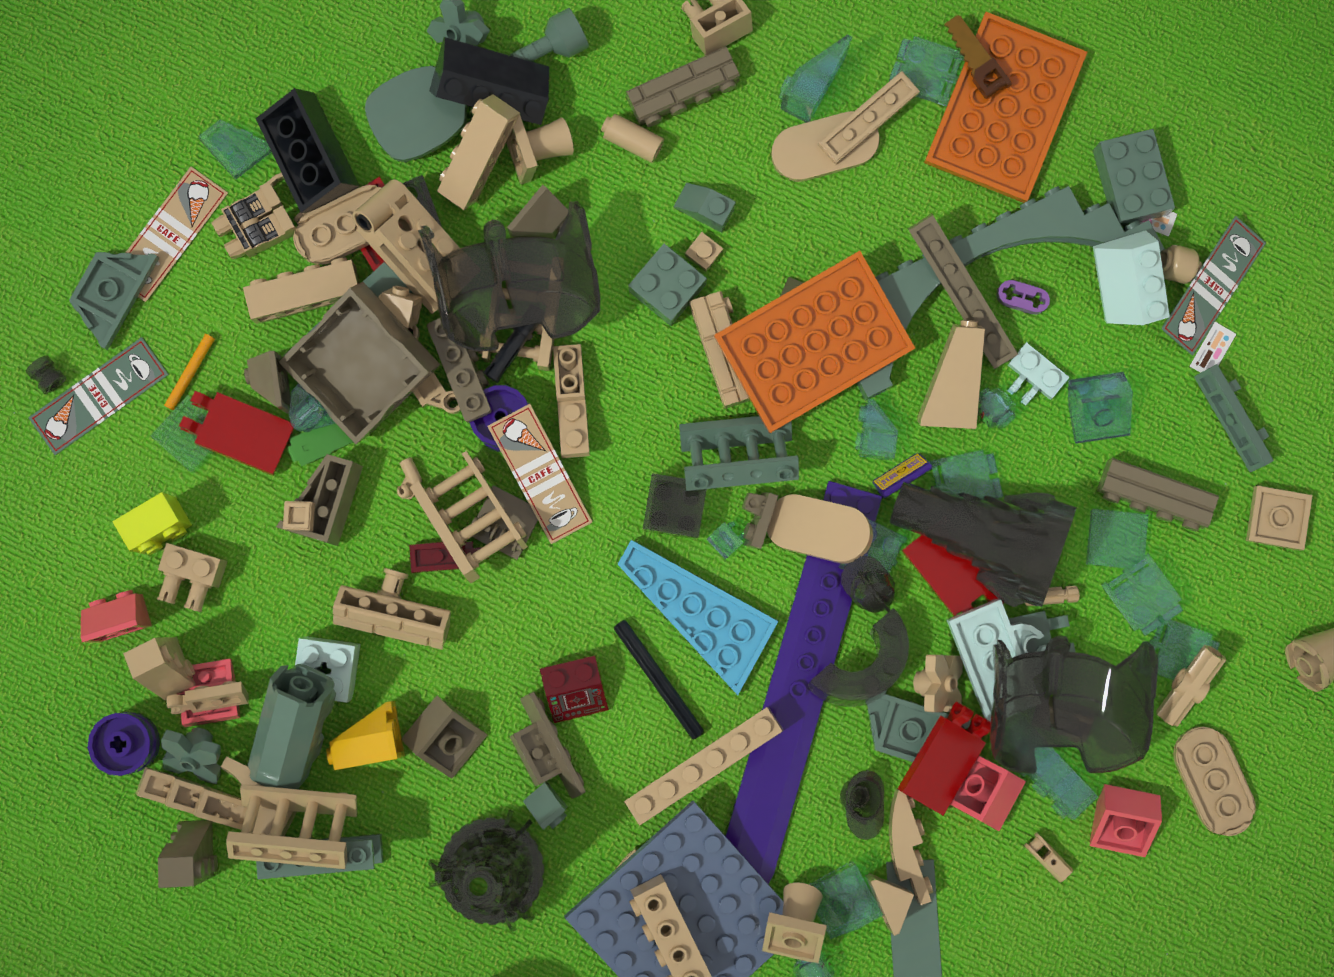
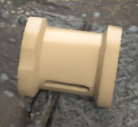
M384 568L385 578L381 590H378L377 593L402 599L400 592L404 579H408L409 575Z

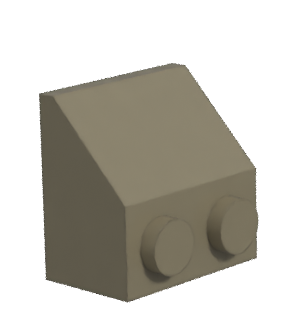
M437 695L401 740L416 756L452 779L486 738L487 734L455 707Z

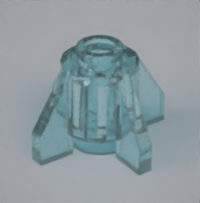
M297 384L291 391L289 408L291 425L298 431L310 432L314 429L336 424L321 403L310 393L306 392L300 384Z

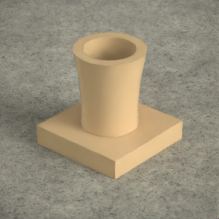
M519 115L506 141L521 185L531 182L538 166L536 161L557 156L573 155L574 152L570 130L562 117L547 125L526 132Z
M790 883L784 887L782 915L769 912L762 951L816 964L819 963L827 925L814 922L823 898L822 893L817 888L805 883Z

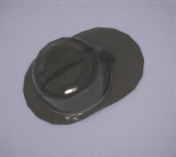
M862 556L855 559L854 562L848 563L841 574V584L854 603L868 612L877 613L885 610L889 613L891 611L890 605L895 599V583L883 565L877 559L869 556Z
M869 770L861 771L843 785L840 792V802L846 810L847 824L851 832L857 838L868 840L879 834L883 826L884 784L881 777L875 772Z

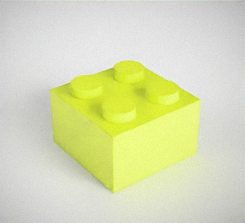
M163 492L112 521L129 551L141 554L147 553L148 555L162 549V543L171 538L174 541L181 538L187 533L186 529L192 526L177 498Z

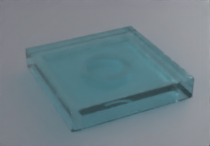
M187 395L154 431L151 437L185 468L194 473L213 451L195 445L194 442L197 436L180 430L179 424L183 416L203 424L208 411L192 405L190 401L192 397Z
M1091 509L1086 565L1144 570L1148 515Z

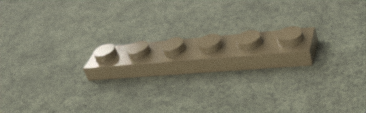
M931 213L909 227V232L964 320L978 321V326L985 328L983 352L995 369L1017 356V351L933 214Z

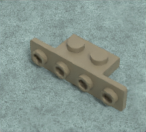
M448 314L428 323L427 328L464 420L469 423L491 413V407L484 393L485 386L489 385L487 376L483 374V369L479 371L476 362L479 361L478 354L473 345L468 346L463 340L453 315Z
M534 692L522 697L520 701L532 725L509 737L535 787L559 774L572 799L586 792L583 787L584 781L581 775L575 772L570 762L571 756L568 750L562 747L557 737L558 731L555 725L548 720L544 712V703Z

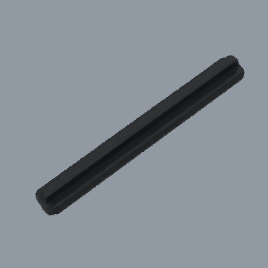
M620 621L614 626L615 632L691 739H697L704 733V729L627 621Z

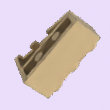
M177 637L153 638L123 653L132 678L164 700H167L169 695H177L195 686L192 678L195 675L194 668L188 659L185 660Z

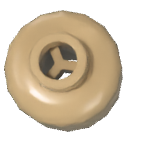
M1172 245L1160 254L1163 275L1166 280L1187 284L1193 280L1202 267L1198 253L1191 248Z

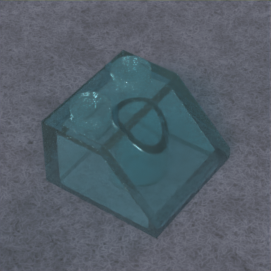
M1124 372L1068 380V406L1076 444L1130 435L1133 391Z
M853 861L809 884L817 888L823 895L817 915L822 924L827 925L826 932L830 939L857 930L883 916Z

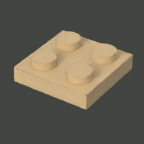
M1254 486L1246 541L1303 551L1305 549L1312 495Z

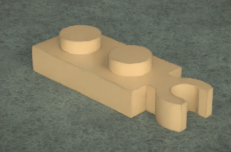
M227 681L222 685L212 687L198 686L194 690L185 691V695L167 696V708H171L172 714H180L186 710L196 713L249 704L247 690L242 682Z

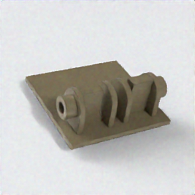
M493 485L492 491L513 524L518 521L527 534L523 538L525 543H527L538 521L529 503ZM487 496L478 516L473 519L472 523L495 509L489 496ZM500 518L472 537L485 544H489L509 531V528L504 520ZM514 540L499 551L518 560L523 549Z

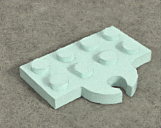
M999 598L947 619L985 719L996 723L1041 704L1031 677L1039 673L1046 664L1049 648L1047 645H1041L1034 653H1028L1026 649L1028 640L1044 637L1041 631L1030 624L1020 622L1010 624L1003 603Z

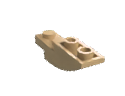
M581 344L553 346L562 458L590 456Z
M895 789L889 816V843L892 863L897 879L900 882L909 879L917 903L923 905L932 902L929 894L933 893V889L928 876L923 878L920 867L924 866L919 850H913V846L923 843L921 836L925 835L920 819L915 820L911 810L915 808L913 798Z

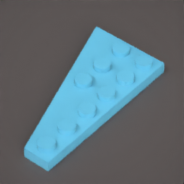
M631 540L618 566L738 695L778 621Z

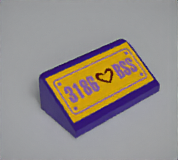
M916 453L874 479L872 483L880 496L885 499L932 469V465L921 454Z

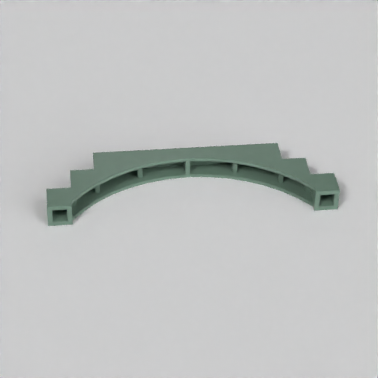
M1057 186L1044 194L1046 198L1037 202L1033 198L1020 205L1021 210L1013 214L1011 211H1007L995 218L997 222L989 226L986 223L980 224L971 230V235L965 238L959 235L949 240L964 267L979 258L1019 245L1054 242L1093 247L1145 230L1159 241L1160 253L1164 250L1149 220L1142 224L1137 220L1125 226L1123 230L1109 203L1102 207L1097 203L1084 210L1083 213L1069 186L1062 190ZM922 254L923 259L915 263L912 259L902 263L897 267L899 271L891 275L888 272H884L875 277L905 330L920 305L941 284L924 254ZM893 362L856 383L865 401L889 390L893 386L890 380Z

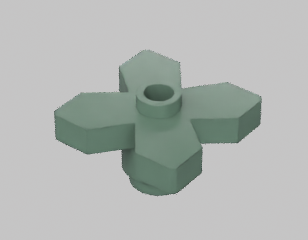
M442 0L440 9L443 17H437L432 20L427 29L428 34L437 43L443 42L444 37L472 45H478L485 41L490 30L484 24L483 18L478 12L465 11L462 0Z
M193 728L191 732L186 734V737L181 733L166 730L161 739L162 748L167 751L163 758V769L178 774L190 771L202 781L217 784L221 775V766L217 764L221 755V746L213 743L212 734L203 728Z

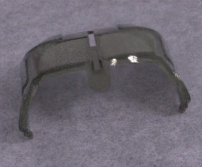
M578 201L569 202L568 215L555 239L546 237L506 238V230L503 223L499 220H491L484 226V242L454 250L443 257L432 243L431 239L434 238L432 229L424 225L421 226V230H418L431 276L434 277V289L442 329L448 339L468 350L476 352L497 350L499 344L495 335L496 331L536 323L541 324L552 339L566 337L580 331L600 312V290L597 270L591 254L592 243L586 213ZM501 281L506 282L513 309L508 308Z
M1066 636L1052 638L1048 642L1045 651L1029 652L1013 658L1002 640H997V643L993 645L992 653L994 689L990 723V743L994 759L1012 772L1034 774L1037 770L1034 749L1037 747H1075L1080 751L1084 766L1089 773L1116 771L1144 759L1151 742L1154 699L1157 688L1158 657L1154 647L1149 642L1143 641L1134 653L1117 666H1114L1099 657L1069 652L1071 644ZM1050 695H1053L1052 703H1053L1054 723H1051V721H1050V710H1049V697H1050Z

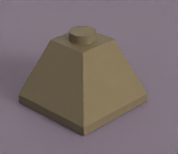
M542 185L507 229L511 240L515 243L554 239L558 233L563 235L570 227L571 222L569 220L571 219V214L549 189Z
M268 351L248 359V368L244 369L247 385L250 384L252 389L287 414L293 413L288 372L279 363L283 357L276 351Z

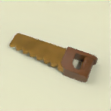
M957 15L944 24L945 27L949 28L948 33L953 35L952 40L957 42L955 46L960 49L959 54L964 56L963 61L968 63L967 68L972 70V81L984 98L987 99L1003 87L1008 88L1012 85L1000 65L994 58L990 57L961 16ZM994 71L998 78L986 86L983 82L984 78Z

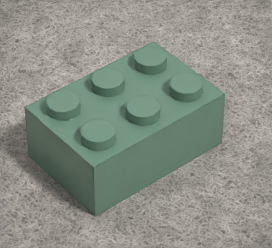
M1154 129L1101 141L1093 149L1107 204H1110L1121 226L1129 225L1137 220L1142 222L1167 216L1175 209Z

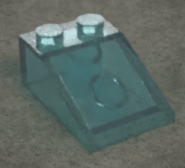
M846 35L799 67L793 77L788 75L780 89L779 99L782 100L780 109L806 123L810 122L845 60L853 37Z

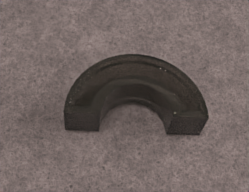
M894 608L873 625L869 633L875 642L877 651L876 659L871 666L862 671L849 672L841 670L830 663L809 682L808 689L822 700L844 707L870 704L887 694L903 672L909 652L907 630Z

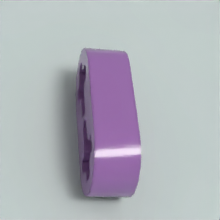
M1015 280L1003 282L996 293L997 300L1003 306L1034 315L1042 313L1050 303L1049 295L1045 290ZM1012 287L1013 293L1021 295V298L1013 296L1008 300L1006 299L1007 294L1003 293V290ZM1035 295H1039V301L1043 302V304L1034 308L1033 302L1026 300L1025 297L1033 298Z

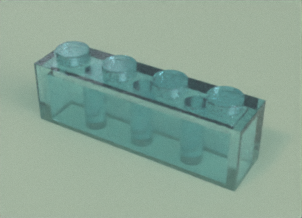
M1019 713L1010 716L990 735L995 741L992 744L993 747L1002 756L1008 754L1014 760L1013 768L1022 777L1028 775L1033 780L1032 788L1042 798L1047 795L1054 804L1051 807L1062 819L1067 816L1069 819L1075 820L1098 798L1096 793Z

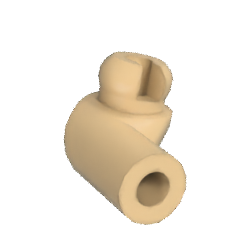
M412 457L399 463L405 474L401 486L397 488V494L402 499L413 498L415 495L410 487L418 481L422 482Z

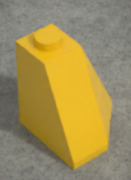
M395 701L385 702L329 742L330 748L326 749L329 765H333L334 770L394 760L405 756Z

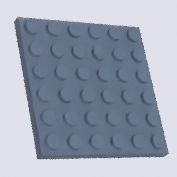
M693 800L564 915L565 919L618 977H666L671 972L667 965L661 967L654 953L659 948L655 940L648 941L642 929L646 922L642 915L636 917L629 902L634 899L630 891L631 889L661 874L711 976L749 977L774 955L762 951L769 912L782 915L783 900Z

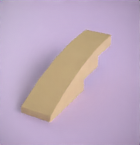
M145 767L135 793L137 796L163 803L168 807L191 813L196 817L242 830L247 807L242 806V800L239 797L149 767Z

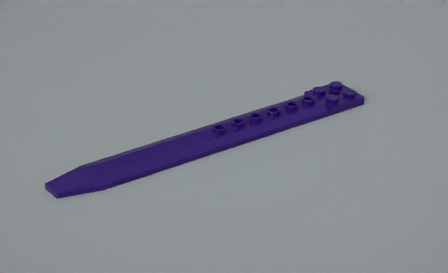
M828 481L823 501L859 510L867 517L873 530L882 496ZM865 554L855 559L854 562L847 564L808 555L805 559L762 710L766 707L770 708L784 731L749 753L726 833L727 839L768 884L775 872Z

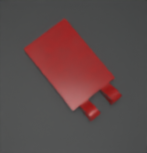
M194 391L190 400L192 405L207 410L208 413L203 424L183 416L179 424L180 430L197 436L194 442L195 445L274 476L296 427L295 423L218 392L215 398L211 399L200 392Z
M947 516L902 550V553L953 617L960 612L964 613L973 609L971 603L981 595H983L987 602L999 598L1003 604L1005 603L1000 594L993 589L998 580Z
M957 701L952 706L947 718L940 715L897 788L942 816L946 813L984 748L986 742L981 740V738L987 735L994 725L978 714H975L972 718L974 711ZM972 718L971 724L967 731L961 728V726L964 723L968 722Z

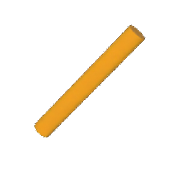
M205 333L164 406L173 411L175 410L215 338Z

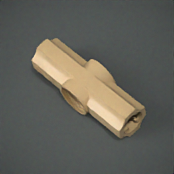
M1204 645L1188 668H1183L1178 672L1172 682V690L1156 710L1157 715L1169 725L1178 727L1195 703L1199 704L1206 697L1210 689L1211 680L1226 661L1225 656L1210 645Z

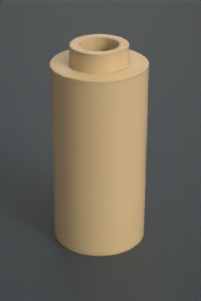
M614 114L612 118L608 116L601 128V131L604 132V139L650 163H653L657 158L665 140L663 137L618 114Z

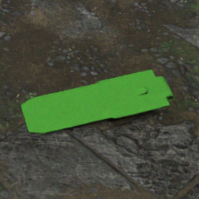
M332 421L290 438L291 446L287 447V450L293 462L299 461L300 465L304 466L327 454H331L332 451L353 443V441Z

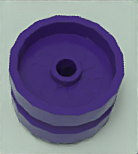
M494 385L484 389L492 410L491 413L469 423L474 434L488 448L501 452L487 426L498 421L501 416L505 417L529 403L518 390L506 385Z
M133 712L114 713L103 717L94 725L89 734L87 748L92 762L99 770L109 775L123 776L142 771L154 762L159 752L160 737L157 727L144 715ZM123 741H126V747L123 746Z

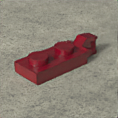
M465 541V545L462 546L466 554L469 552L473 554L482 548H473V541ZM443 542L409 545L411 573L459 570Z

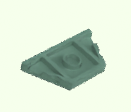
M95 253L69 301L80 314L88 329L92 331L102 348L108 350L157 264L159 260L157 255Z
M868 688L865 690L874 750L913 762L940 715L945 718L949 716V714L944 712H925L922 705ZM971 721L964 723L961 728L967 729Z

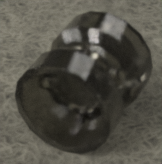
M48 355L38 358L26 369L27 375L32 380L38 382V388L43 394L53 392L66 380V376L62 371L55 369L54 362Z

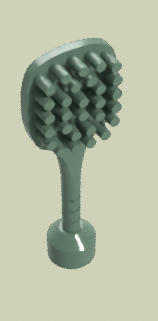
M567 8L548 19L544 37L510 55L533 62L553 51L556 54L570 58L589 48V44L575 15L570 8ZM425 66L406 71L383 83L366 100L365 112L372 132L380 146L394 160L408 162L439 149L456 137L467 122L468 105L441 99L429 92L435 66Z

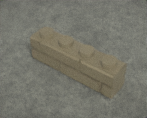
M725 46L626 91V98L639 126L646 124L647 127H651L662 121L661 117L669 113L672 116L683 113L687 109L686 106L691 103L703 104L712 98L711 94L720 90L722 93H727L735 89L740 75L728 48Z
M1114 458L1107 460L1097 488V492L1103 493V499L1119 503L1122 500L1130 503L1129 508L1143 513L1148 509L1156 512V518L1167 522H1172L1173 519L1183 522L1182 527L1192 531H1199V528H1207L1210 525L1213 511L1219 499L1218 495Z

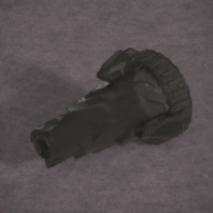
M903 482L893 508L890 523L932 539L931 543L946 548L948 553L971 561L973 567L980 569L976 580L981 582L990 592L1006 604L1016 607L1026 602L1042 607L1077 507L1057 501L1054 495L1048 493L1005 495L1002 501L990 496H984L982 499L966 493L954 494L933 486L928 490Z
M509 809L507 817H480L473 822H468L460 830L456 831L452 835L451 840L445 845L441 858L439 860L429 859L428 865L435 870V880L429 881L428 884L429 887L441 885L445 898L452 904V908L456 912H460L468 920L472 919L476 923H488L489 925H496L499 922L506 923L509 930L514 932L517 931L515 921L519 918L529 921L535 918L534 914L530 911V907L534 900L537 899L544 884L546 863L544 862L545 855L540 848V842L528 829L533 822L529 819L525 825L514 821V810ZM474 878H483L487 882L488 888L486 892L477 893L473 890L472 880Z

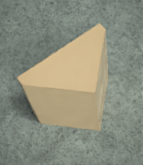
M873 874L865 875L887 928L894 936L899 934L914 894L905 887Z

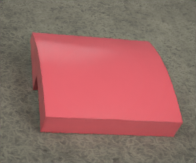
M224 659L192 665L195 671V675L192 676L195 686L185 691L194 690L198 686L212 687L222 685L227 681H236L232 660ZM185 691L180 692L177 695H185ZM239 705L196 713L186 710L181 713V721L184 727L240 718Z

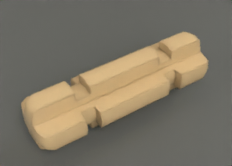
M1066 586L1065 589H1062V587L1039 588V591L1026 589L1023 598L1026 606H1035L1039 602H1041V605L1064 603L1065 600H1067V603L1078 602L1080 594L1077 586Z

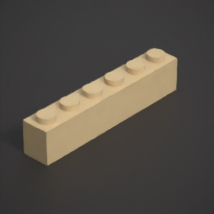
M766 707L624 802L640 826L784 730L770 708Z

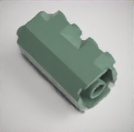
M297 664L291 669H288L289 665L280 666L270 677L248 762L251 780L266 787L299 789L308 778L312 763L321 751L324 736L321 733L322 726L334 705L336 692L333 688L335 683L325 673L305 664Z

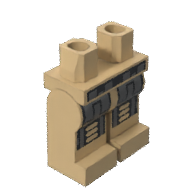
M269 181L259 186L260 189L234 202L230 206L222 208L223 215L211 222L219 237L231 231L234 232L236 238L224 244L232 260L246 254L251 258L257 255L256 253L262 252L292 237L294 230L296 231L292 220Z

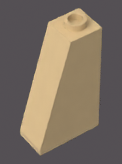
M961 320V325L953 324L918 414L917 422L920 426L976 429L985 328L978 326V321Z

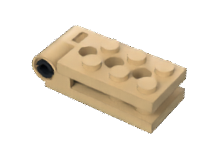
M390 180L352 214L353 221L358 227L356 230L413 294L423 297L422 304L431 314L446 304L480 272L476 265L405 185L398 180Z

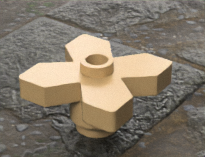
M926 655L925 669L916 672L913 680L915 692L924 697L925 712H951V708L956 701L962 704V695L957 688L958 679L963 673L961 656Z

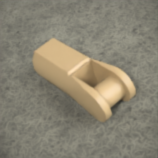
M1035 833V838L1029 845L1025 843L1024 847L1059 883L1063 882L1073 872V868L1038 833ZM1045 846L1048 851L1041 858L1037 852Z

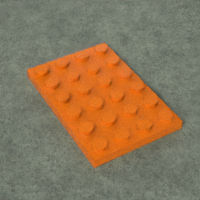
M985 12L976 33V38L990 57L997 61L1012 85L1008 88L1003 87L986 99L973 83L972 70L967 68L968 63L965 62L924 163L1025 203L1028 201L1087 51ZM993 71L984 78L983 82L987 86L998 77Z
M861 251L854 253L713 335L769 433L915 349Z

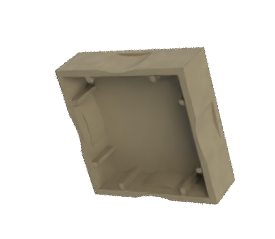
M364 282L349 288L324 314L317 327L303 336L279 361L301 387L321 403L330 418L355 444L368 437L440 366L438 361Z

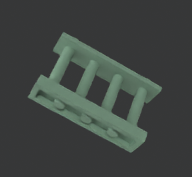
M759 416L679 424L681 451H690L692 466L684 467L686 491L799 480L798 455L788 456L785 444L786 441H792L791 421L771 433L767 431ZM774 443L776 458L760 459L757 444ZM746 446L748 461L731 462L729 447ZM718 448L720 463L703 465L702 450Z
M382 834L341 837L340 842H346L347 864L345 869L256 861L257 879L375 869L374 864L384 862Z

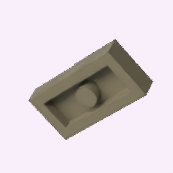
M754 493L746 494L742 509L753 514L754 518L751 520V523H747L744 529V546L753 549L762 548L778 495L772 493H761V495Z

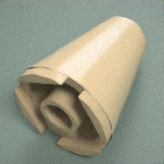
M1334 628L1295 639L1285 649V656L1290 669L1296 667L1300 674L1296 678L1306 688L1314 692L1326 689L1334 681Z

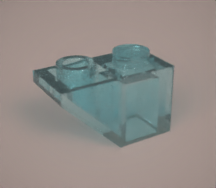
M868 399L865 402V406L860 405L858 422H863L862 433L857 432L855 449H859V457L892 461L895 458L898 430L875 400Z

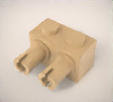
M690 0L692 5L688 1L682 4L681 9L690 19L692 38L705 56L753 31L751 11L743 0H709L713 6L705 11L697 0Z
M166 543L158 570L163 571L165 578L157 599L175 604L181 581H185L186 578L190 580L192 586L184 607L202 612L208 588L211 589L212 586L220 587L228 561Z

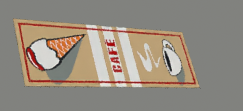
M193 167L188 169L125 252L132 253L133 255L155 254L159 257L157 264L138 296L145 302L228 194V192Z
M530 404L487 426L551 544L592 523L586 508Z

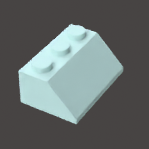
M1145 230L1093 246L1106 323L1146 325L1170 317L1159 241Z

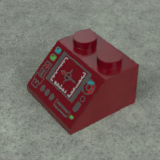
M596 655L540 669L554 723L609 710Z

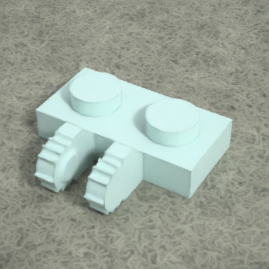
M1026 342L1018 351V355L1013 357L1008 363V366L1018 373L1019 376L1007 391L1010 394L1017 392L1023 381L1026 380L1033 387L1024 394L1021 403L1026 406L1038 391L1051 400L1069 379V376Z

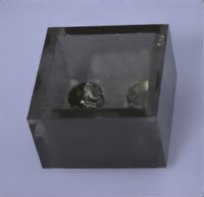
M652 473L643 531L698 540L707 489L686 491L684 478Z

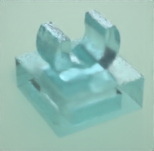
M724 522L707 538L708 542L725 560L743 544V533L737 536L731 529L735 525L734 522L728 524Z

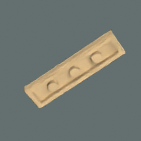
M901 71L821 139L818 145L836 165L914 99L920 91Z

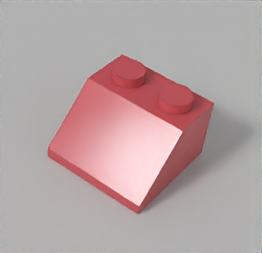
M133 590L116 594L117 599L106 602V599L90 602V608L81 610L82 642L100 643L151 627L152 624L143 594H133Z
M978 756L950 805L1000 831L1026 781Z
M1104 784L1096 803L1090 846L1146 857L1162 822L1160 795Z

